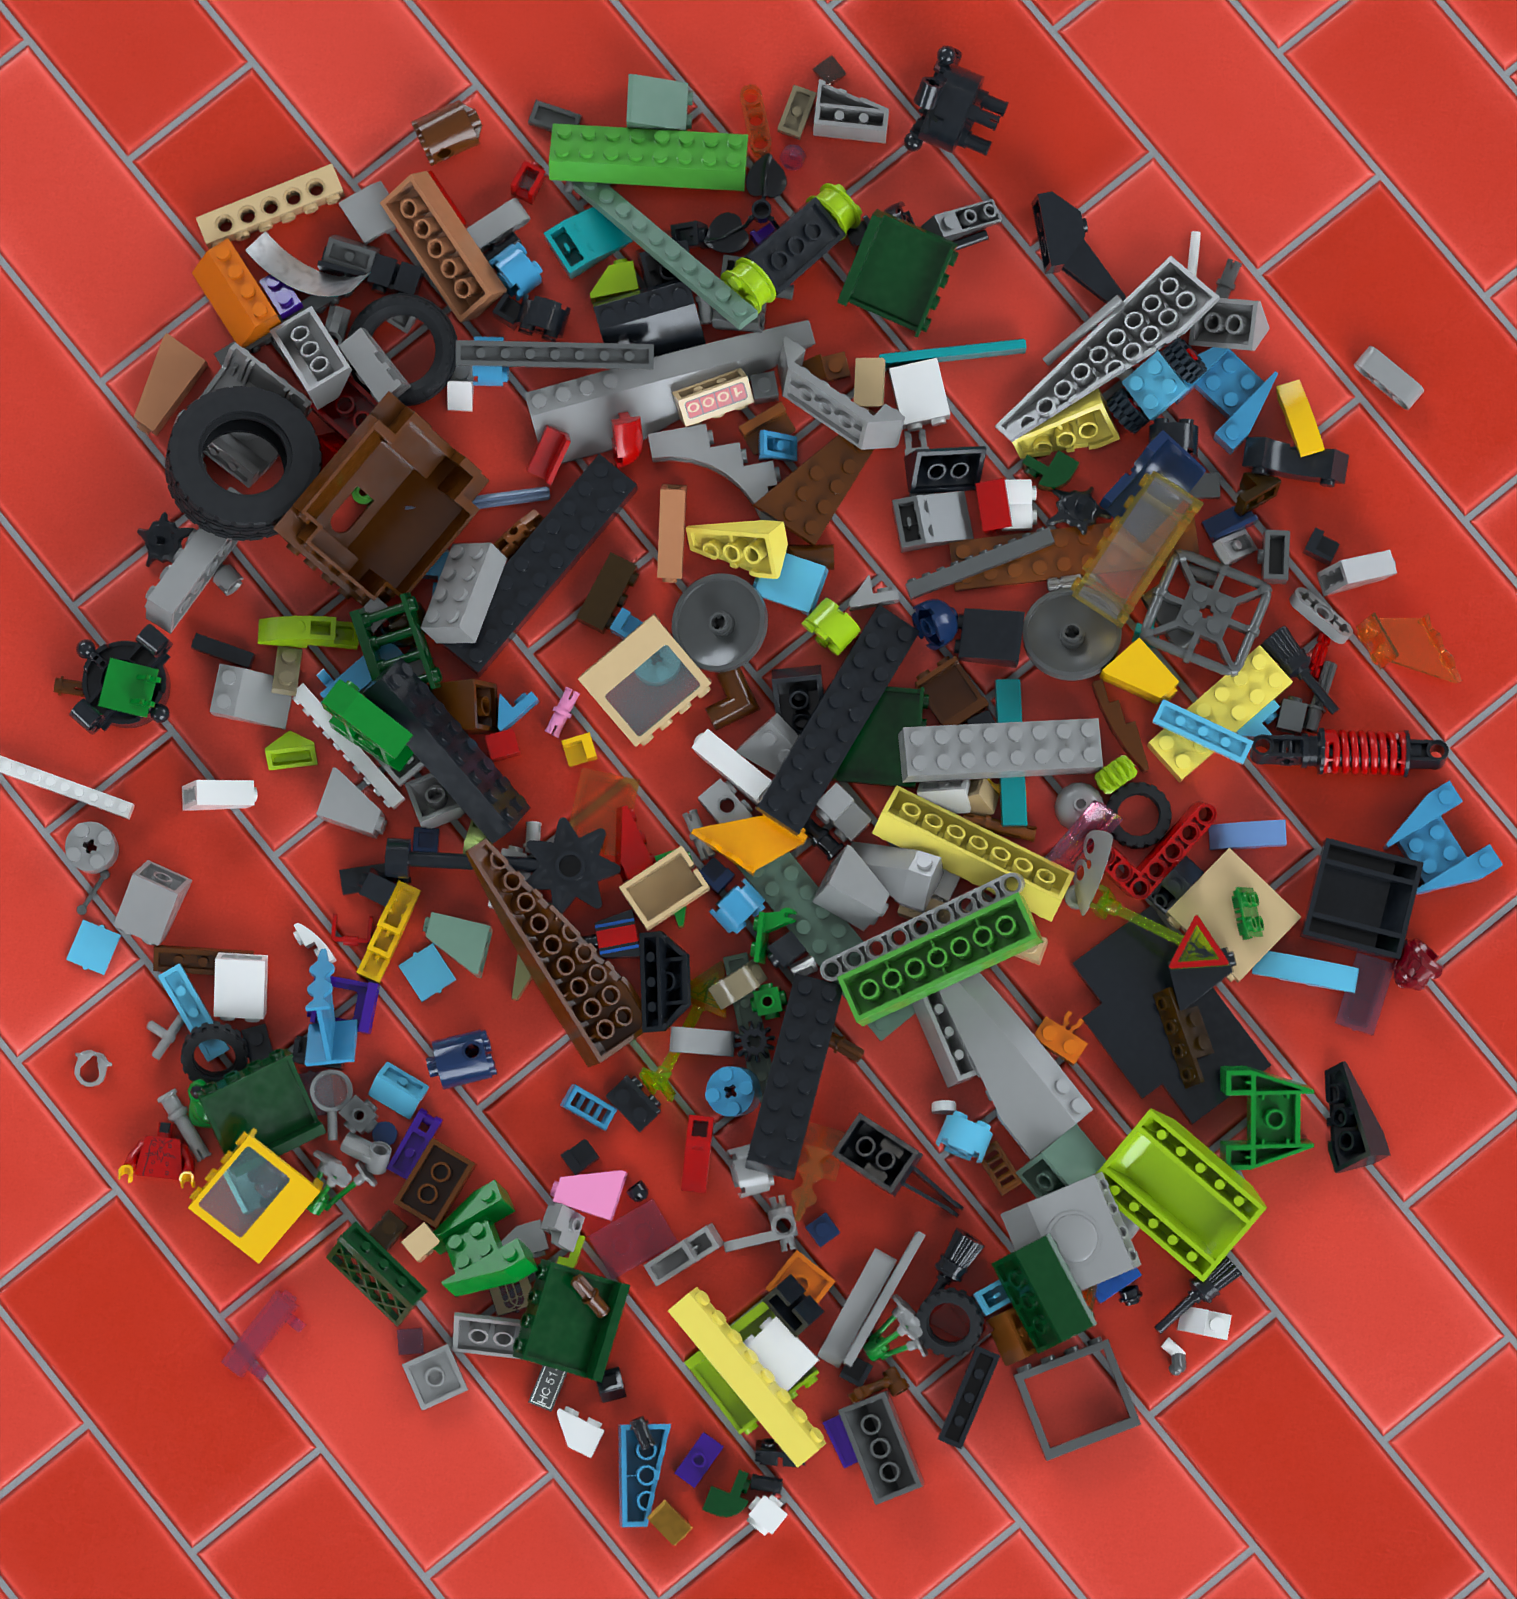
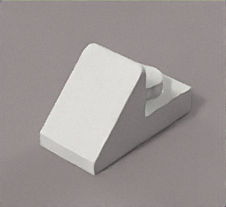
M456 366L450 381H447L448 411H473V366Z
M1190 1307L1179 1317L1177 1330L1227 1340L1232 1315Z

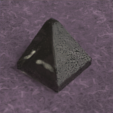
M833 55L813 68L818 78L830 86L847 75Z

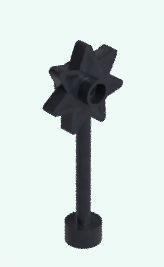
M566 818L559 819L554 842L535 840L527 842L526 846L534 857L504 856L509 861L508 864L516 872L533 873L526 880L533 889L551 890L553 906L561 914L567 910L576 897L593 908L600 909L602 907V899L598 882L621 873V867L618 864L599 856L606 838V831L603 828H599L579 838ZM387 838L385 852L386 878L409 879L411 867L474 870L466 854L411 851V839Z

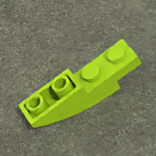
M282 616L259 619L257 644L307 648L308 645L346 649L358 648L359 640L353 622L336 621V617Z

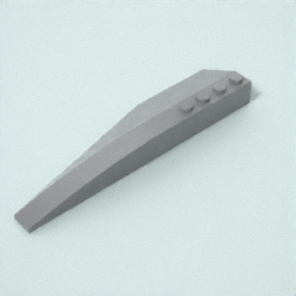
M806 320L766 329L762 333H748L654 357L653 370L610 369L526 392L524 394L537 441L539 442L546 425L569 434L571 443L561 464L613 450L611 420L619 419L618 413L628 412L630 417H641L643 440H645L648 434L660 432L667 428L668 425L680 419L672 392L739 368L744 371L748 381H750V375L760 374L776 367L779 362L782 342L786 336L798 342L804 349L815 345L810 322Z

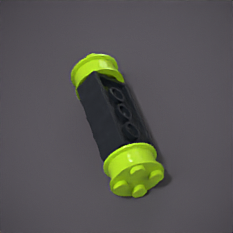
M826 183L821 186L820 193L817 196H810L806 203L743 258H739L731 271H724L720 279L758 310L759 314L762 310V305L773 302L777 295L785 290L833 246L843 240L850 228H857L860 225L862 210L848 196L842 185Z

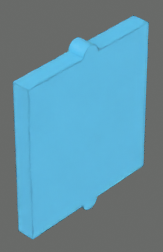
M83 920L66 960L82 966L84 970L90 969L105 975L121 935L105 929L104 925L98 926Z
M433 943L418 953L414 952L411 958L398 965L422 1002L435 993H441L443 988L456 980Z

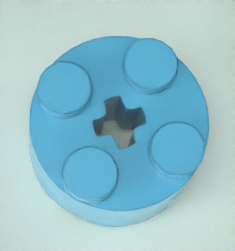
M954 1111L953 1115H947L935 1144L938 1147L940 1143L946 1145L944 1150L959 1158L970 1161L972 1157L978 1158L976 1163H981L993 1136V1133L990 1132L991 1126L979 1120L977 1123L967 1120L968 1116L959 1111Z

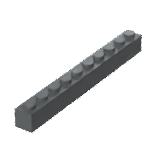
M354 290L348 294L333 297L311 295L301 301L304 308L284 320L280 314L278 317L281 323L310 306L313 307L316 314H322L327 310V307L337 305L342 298H349ZM268 333L245 349L249 353H257L261 350L260 347L265 344L266 346L272 344L274 338L271 333ZM235 341L214 353L221 367L229 348Z
M1039 528L1036 530V533L1022 535L1021 539H1011L1007 541L1008 544L994 546L993 550H983L975 557L970 555L964 558L965 561H955L947 568L942 566L937 568L934 573L927 572L922 574V577L919 579L911 578L907 580L908 583L905 584L910 600L1053 545L1055 541L1050 528Z

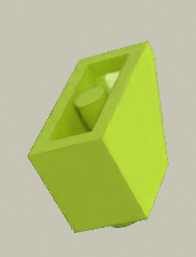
M619 259L614 261L613 265L607 267L590 293L592 304L639 290L633 260Z

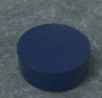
M383 1121L379 1122L373 1129L372 1137L374 1141H382L391 1146L397 1140L398 1131L392 1123Z

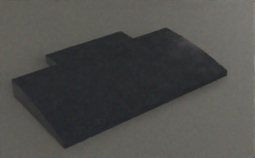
M1150 906L1071 965L1101 1004L1083 1017L1082 1020H1084V1023L1141 1099L1162 1085L1192 1125L1230 1097L1220 1091V1066H1248L1264 1071L1271 1064L1214 988H1212L1188 1008L1199 1007L1214 1053L1197 1058L1205 1082L1185 1089L1153 994L1172 987L1176 997L1168 962L1172 960L1180 943L1153 907ZM1186 951L1184 952L1182 958L1188 956Z

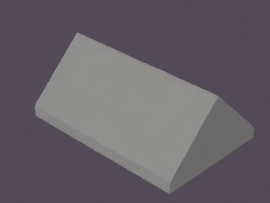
M1220 298L1190 328L1189 345L1255 351L1270 329L1261 301Z
M455 1312L452 1351L519 1359L512 1355L514 1352L513 1343L521 1329L520 1319Z

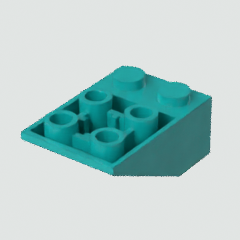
M594 207L565 219L544 232L545 241L570 280L633 242L629 236Z

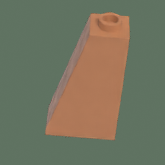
M168 333L163 336L134 415V419L138 423L136 427L147 435L150 432L156 436L159 434L209 366L206 360Z
M662 484L660 490L657 578H662V582L676 583L677 579H682L687 485Z

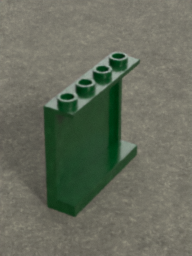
M876 209L871 216L837 303L844 306L851 303L915 331V337L918 338L922 331L927 332L932 320L928 317L931 309L936 310L941 297L937 296L940 287L944 289L950 275L946 274L949 265L953 267L959 253L955 252L958 244Z
M887 686L831 781L896 787L897 785L902 788L916 789V782L902 783L898 734L903 727L927 726V719H922L923 709H928L929 694H925V687L911 689Z
M276 1049L269 1054V1057L261 1061L254 1060L246 1065L247 1068L239 1072H229L224 1076V1079L216 1083L209 1082L201 1087L202 1090L196 1092L223 1155L228 1150L233 1152L238 1146L235 1142L244 1131L248 1134L253 1127L257 1130L254 1137L278 1156L327 1133L323 1123L319 1121L294 1065L292 1060L293 1054L287 1049ZM248 1146L229 1168L238 1177L262 1165L267 1160Z
M541 1259L540 1264L537 1266L538 1270L535 1271L536 1279L533 1288L528 1294L526 1312L520 1320L521 1329L513 1343L514 1352L512 1356L602 1382L630 1285ZM582 1274L593 1288L599 1290V1295L610 1307L607 1315L598 1318L588 1304H584L581 1301L582 1297L571 1285L575 1275Z

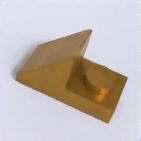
M666 1500L646 1517L672 1545H676L693 1529L689 1522Z

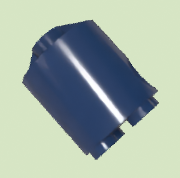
M480 1029L432 1041L434 1056L426 1058L430 1077L439 1076L444 1090L493 1078V1075L497 1074L492 1055L488 1054V1052L492 1051L486 1030L481 1031Z

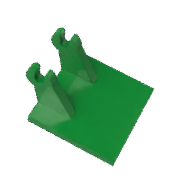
M110 658L98 706L147 718L149 708H154L155 702L151 701L155 684L160 683L162 679L158 677L159 669Z
M786 907L779 912H759V917H755L753 931L757 932L756 942L751 944L750 952L751 957H754V962L766 964L769 933L795 923V919L788 918L789 914L797 915L795 910Z

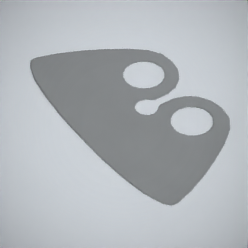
M1093 830L1085 837L1083 851L1085 858L1091 861L1090 869L1087 868V863L1083 859H1079L1074 867L1073 872H1075L1073 881L1075 894L1082 916L1086 914L1094 899L1110 855L1113 835L1105 831ZM1090 838L1094 841V849L1091 854L1087 852L1086 848L1087 841ZM1079 865H1082L1084 867V876L1079 881L1077 878V868Z

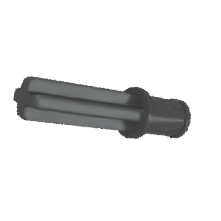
M1325 661L1318 683L1327 694L1337 669V664L1331 661ZM1314 694L1311 704L1307 705L1308 711L1302 730L1312 734L1317 733L1322 715L1326 713L1324 705Z

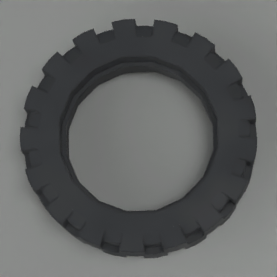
M1145 782L1128 783L1118 788L1106 805L1104 815L1106 828L1113 835V839H1116L1124 847L1127 846L1131 849L1148 848L1157 844L1170 827L1172 819L1170 803L1167 801L1165 794L1152 784L1149 785ZM1134 795L1145 796L1151 799L1157 806L1159 813L1155 829L1143 836H1134L1125 832L1117 818L1118 808L1121 803Z
M213 1021V1024H208V1022L202 1023L201 1027L198 1028L196 1026L191 1030L190 1035L187 1034L182 1045V1068L185 1074L188 1073V1078L192 1082L202 1079L206 1083H216L224 1079V1076L229 1072H239L245 1069L248 1062L246 1039L241 1037L239 1030L232 1029V1026L227 1023L225 1025L220 1024L218 1021ZM218 1039L226 1042L233 1048L236 1058L229 1068L223 1071L212 1072L203 1069L197 1064L194 1058L195 1048L206 1040Z
M952 1287L938 1289L927 1296L917 1311L916 1317L920 1321V1328L923 1332L922 1336L918 1338L919 1340L922 1339L925 1348H930L936 1355L943 1354L944 1357H951L952 1355H956V1357L961 1356L964 1352H968L973 1348L983 1332L984 1316L981 1313L982 1309L977 1305L976 1299L972 1295L968 1296L964 1290L958 1291ZM942 1303H952L966 1311L970 1319V1329L963 1339L956 1342H948L940 1339L933 1333L929 1317L931 1311L936 1306Z

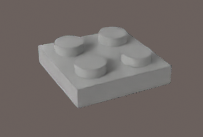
M449 1344L402 1364L422 1411L469 1390Z

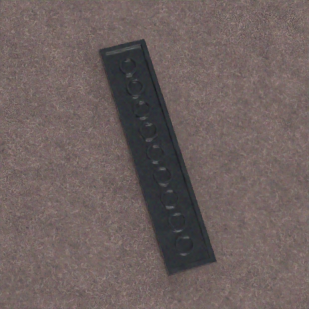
M881 605L875 608L755 807L756 810L796 836L801 832L920 631Z

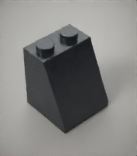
M965 608L964 615L959 614L958 629L962 630L961 639L955 640L954 653L958 654L959 661L1017 668L1025 612Z

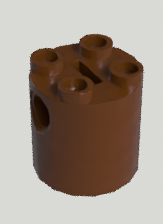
M460 100L411 122L431 166L480 144L479 137L483 125L475 109L461 103Z

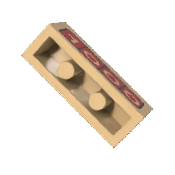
M741 368L672 392L679 418L685 427L699 425L704 420L722 417L726 412L734 409L741 410L746 408L748 404L754 403L748 377Z

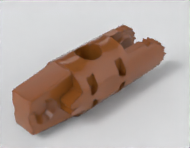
M535 509L518 520L493 544L507 558L506 562L544 520Z

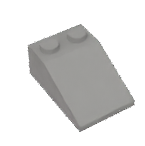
M219 664L210 713L217 717L286 730L292 696L271 693L273 675Z

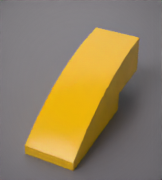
M1300 380L1276 386L1277 400L1284 413L1286 425L1300 457L1324 451V445L1313 412Z

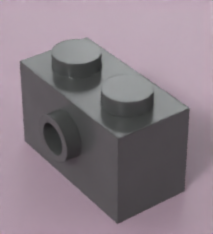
M1265 530L1263 533L1262 549H1258L1257 564H1261V580L1267 584H1286L1288 581L1290 531Z

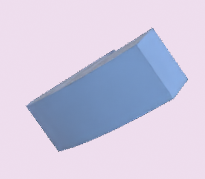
M1286 820L1214 824L1208 829L1209 850H1227L1228 848L1259 849L1260 847H1285L1287 845Z

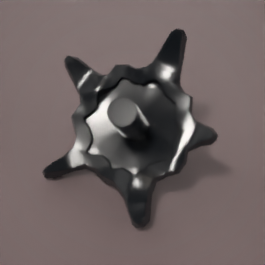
M1090 487L1085 492L1076 490L1065 492L1053 489L1052 493L1059 498V501L1056 502L1058 512L1047 520L1046 524L1047 526H1052L1065 522L1069 526L1078 527L1081 534L1086 535L1088 526L1094 525L1097 518L1111 519L1112 516L1092 498L1093 487Z
M163 512L159 521L152 522L149 529H138L137 532L145 541L146 548L148 549L149 556L146 566L149 567L154 560H159L162 563L169 561L173 564L174 555L179 548H182V540L188 537L194 528H178L174 522L168 521V514Z

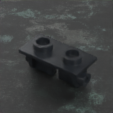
M765 1438L756 1441L755 1462H760V1465L777 1466L778 1457H783L782 1466L797 1467L774 1439Z

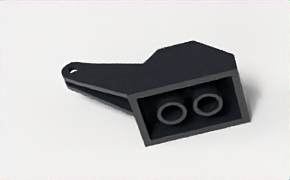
M1054 192L1037 194L1031 204L1044 273L1051 274L1062 270L1105 304L1116 295H1119L1124 301L1126 299L1125 294L1084 239L1085 233L1088 232L1086 218H1082L1081 211Z
M861 1113L855 1118L832 1152L835 1158L894 1197L901 1187L905 1186L937 1204L957 1218L959 1216L958 1213L948 1206L905 1183L912 1172L946 1201L961 1211L964 1208L915 1167L923 1154Z

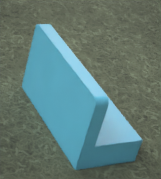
M387 1061L376 1075L368 1095L407 1119H411L430 1086Z

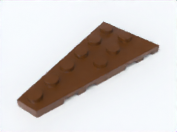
M871 409L868 410L873 416L876 414ZM838 435L752 506L774 521H783L786 529L814 546L874 449L861 450L841 435Z

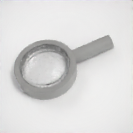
M329 1069L320 1072L313 1079L310 1095L314 1104L327 1112L328 1140H338L337 1112L352 1099L353 1085L343 1072Z

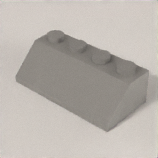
M312 306L269 330L317 410L339 398L352 369Z

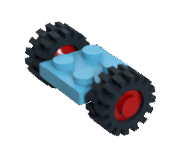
M1180 337L1176 338L1163 351L1157 350L1121 383L1125 388L1121 387L1106 400V404L1113 413V416L1119 420V423L1135 434L1150 420L1154 421L1190 389L1184 380L1187 383L1193 384L1207 371V367H1205V363L1201 361L1202 359L1197 355V352L1189 344L1187 345L1186 341Z

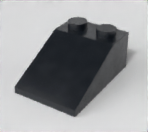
M821 665L772 670L775 713H778L798 736L824 694Z

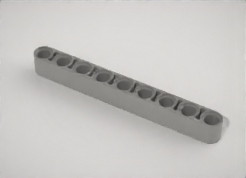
M1015 872L1000 876L825 960L820 966V973L827 981L838 980L837 977L1006 897L1022 892L1025 887L1024 878ZM1009 877H1014L1018 880V888L1015 891L1009 890L1006 886V881ZM988 887L994 889L996 893V898L992 902L984 898V891ZM965 898L973 902V909L970 912H965L961 907V903ZM942 909L948 910L951 914V919L948 923H943L939 919V913ZM919 920H924L928 924V930L925 934L917 930L916 926ZM898 930L904 932L906 936L903 944L896 943L894 939V934ZM875 941H879L883 945V952L880 955H876L872 951V944ZM852 952H857L861 956V962L858 966L850 962L849 958ZM831 962L837 964L839 968L836 976H831L827 971V967Z

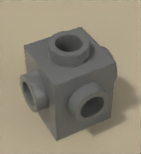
M356 1094L338 1112L346 1120L343 1124L353 1134L357 1131L360 1134H363L365 1131L369 1134L378 1125L376 1120L379 1116L375 1113L378 1108L369 1099L363 1102ZM363 1112V1119L358 1120V1114Z

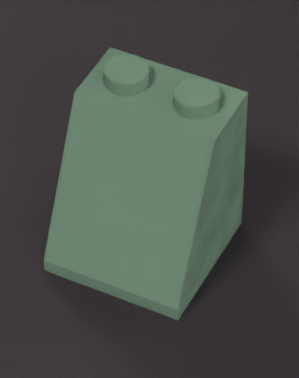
M629 74L627 128L687 131V129L692 128V115L688 114V105L693 106V91H689L688 83Z
M431 912V916L426 917L423 926L426 937L474 976L482 978L493 933L491 926Z
M1075 1124L1033 1159L1028 1161L1016 1174L1036 1198H1040L1094 1175L1107 1160L1080 1127Z

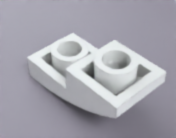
M300 923L294 924L297 931L293 932V935L300 946L304 944L305 947L310 948L316 945L317 948L313 950L317 957L321 949H326L329 962L334 963L337 961L328 946L315 933Z

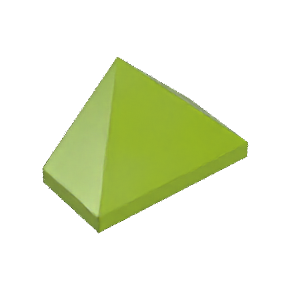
M290 730L265 748L269 770L318 765L314 742Z

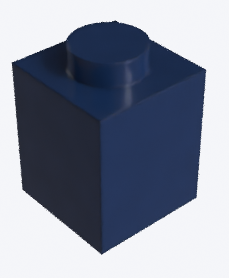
M826 1212L805 1227L820 1248L840 1234V1231Z

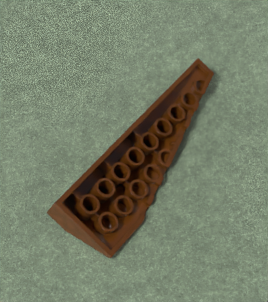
M486 838L465 851L511 942L586 1065L591 1067L601 1063L643 1034L641 999L631 983L624 976L621 977L608 960L605 961L596 952L597 949L591 943H587L580 936L581 933L552 904L549 905L542 898L543 895L536 888L533 889L524 880L525 877L519 871L516 872L508 864L509 861Z

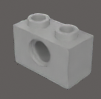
M720 778L698 797V801L718 824L753 817L751 806L744 799L740 802L734 795L737 790L728 780L724 783ZM723 801H732L734 809L728 813L723 812L720 809Z

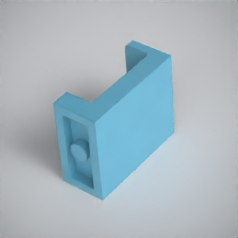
M786 553L780 577L778 579L756 577L753 586L761 594L762 598L809 615L816 608L829 570L826 566Z

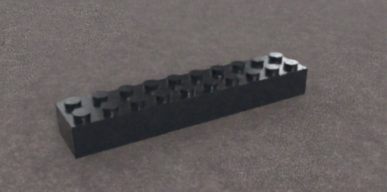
M599 454L505 564L476 643H441L442 646L481 677L638 491L637 484Z

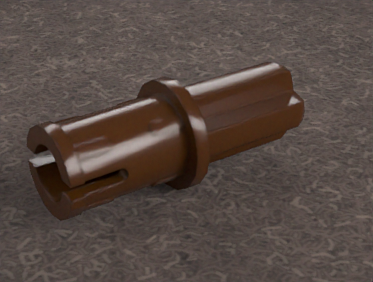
M832 1032L829 1047L834 1049V1053L839 1052L851 1060L859 1062L864 1054V1050L846 1040L845 1035L841 1037Z
M582 1274L575 1275L571 1285L582 1297L581 1301L584 1304H588L598 1318L607 1315L610 1307L599 1295V1290L593 1288Z

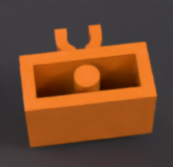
M1067 1011L1062 1026L1046 1016L1035 1032V1037L1045 1049L1074 1066L1088 1044L1073 1034V1031L1078 1029L1084 1020L1080 1018L1077 1024L1072 1025L1067 1030L1068 1018L1072 1014L1070 1011Z

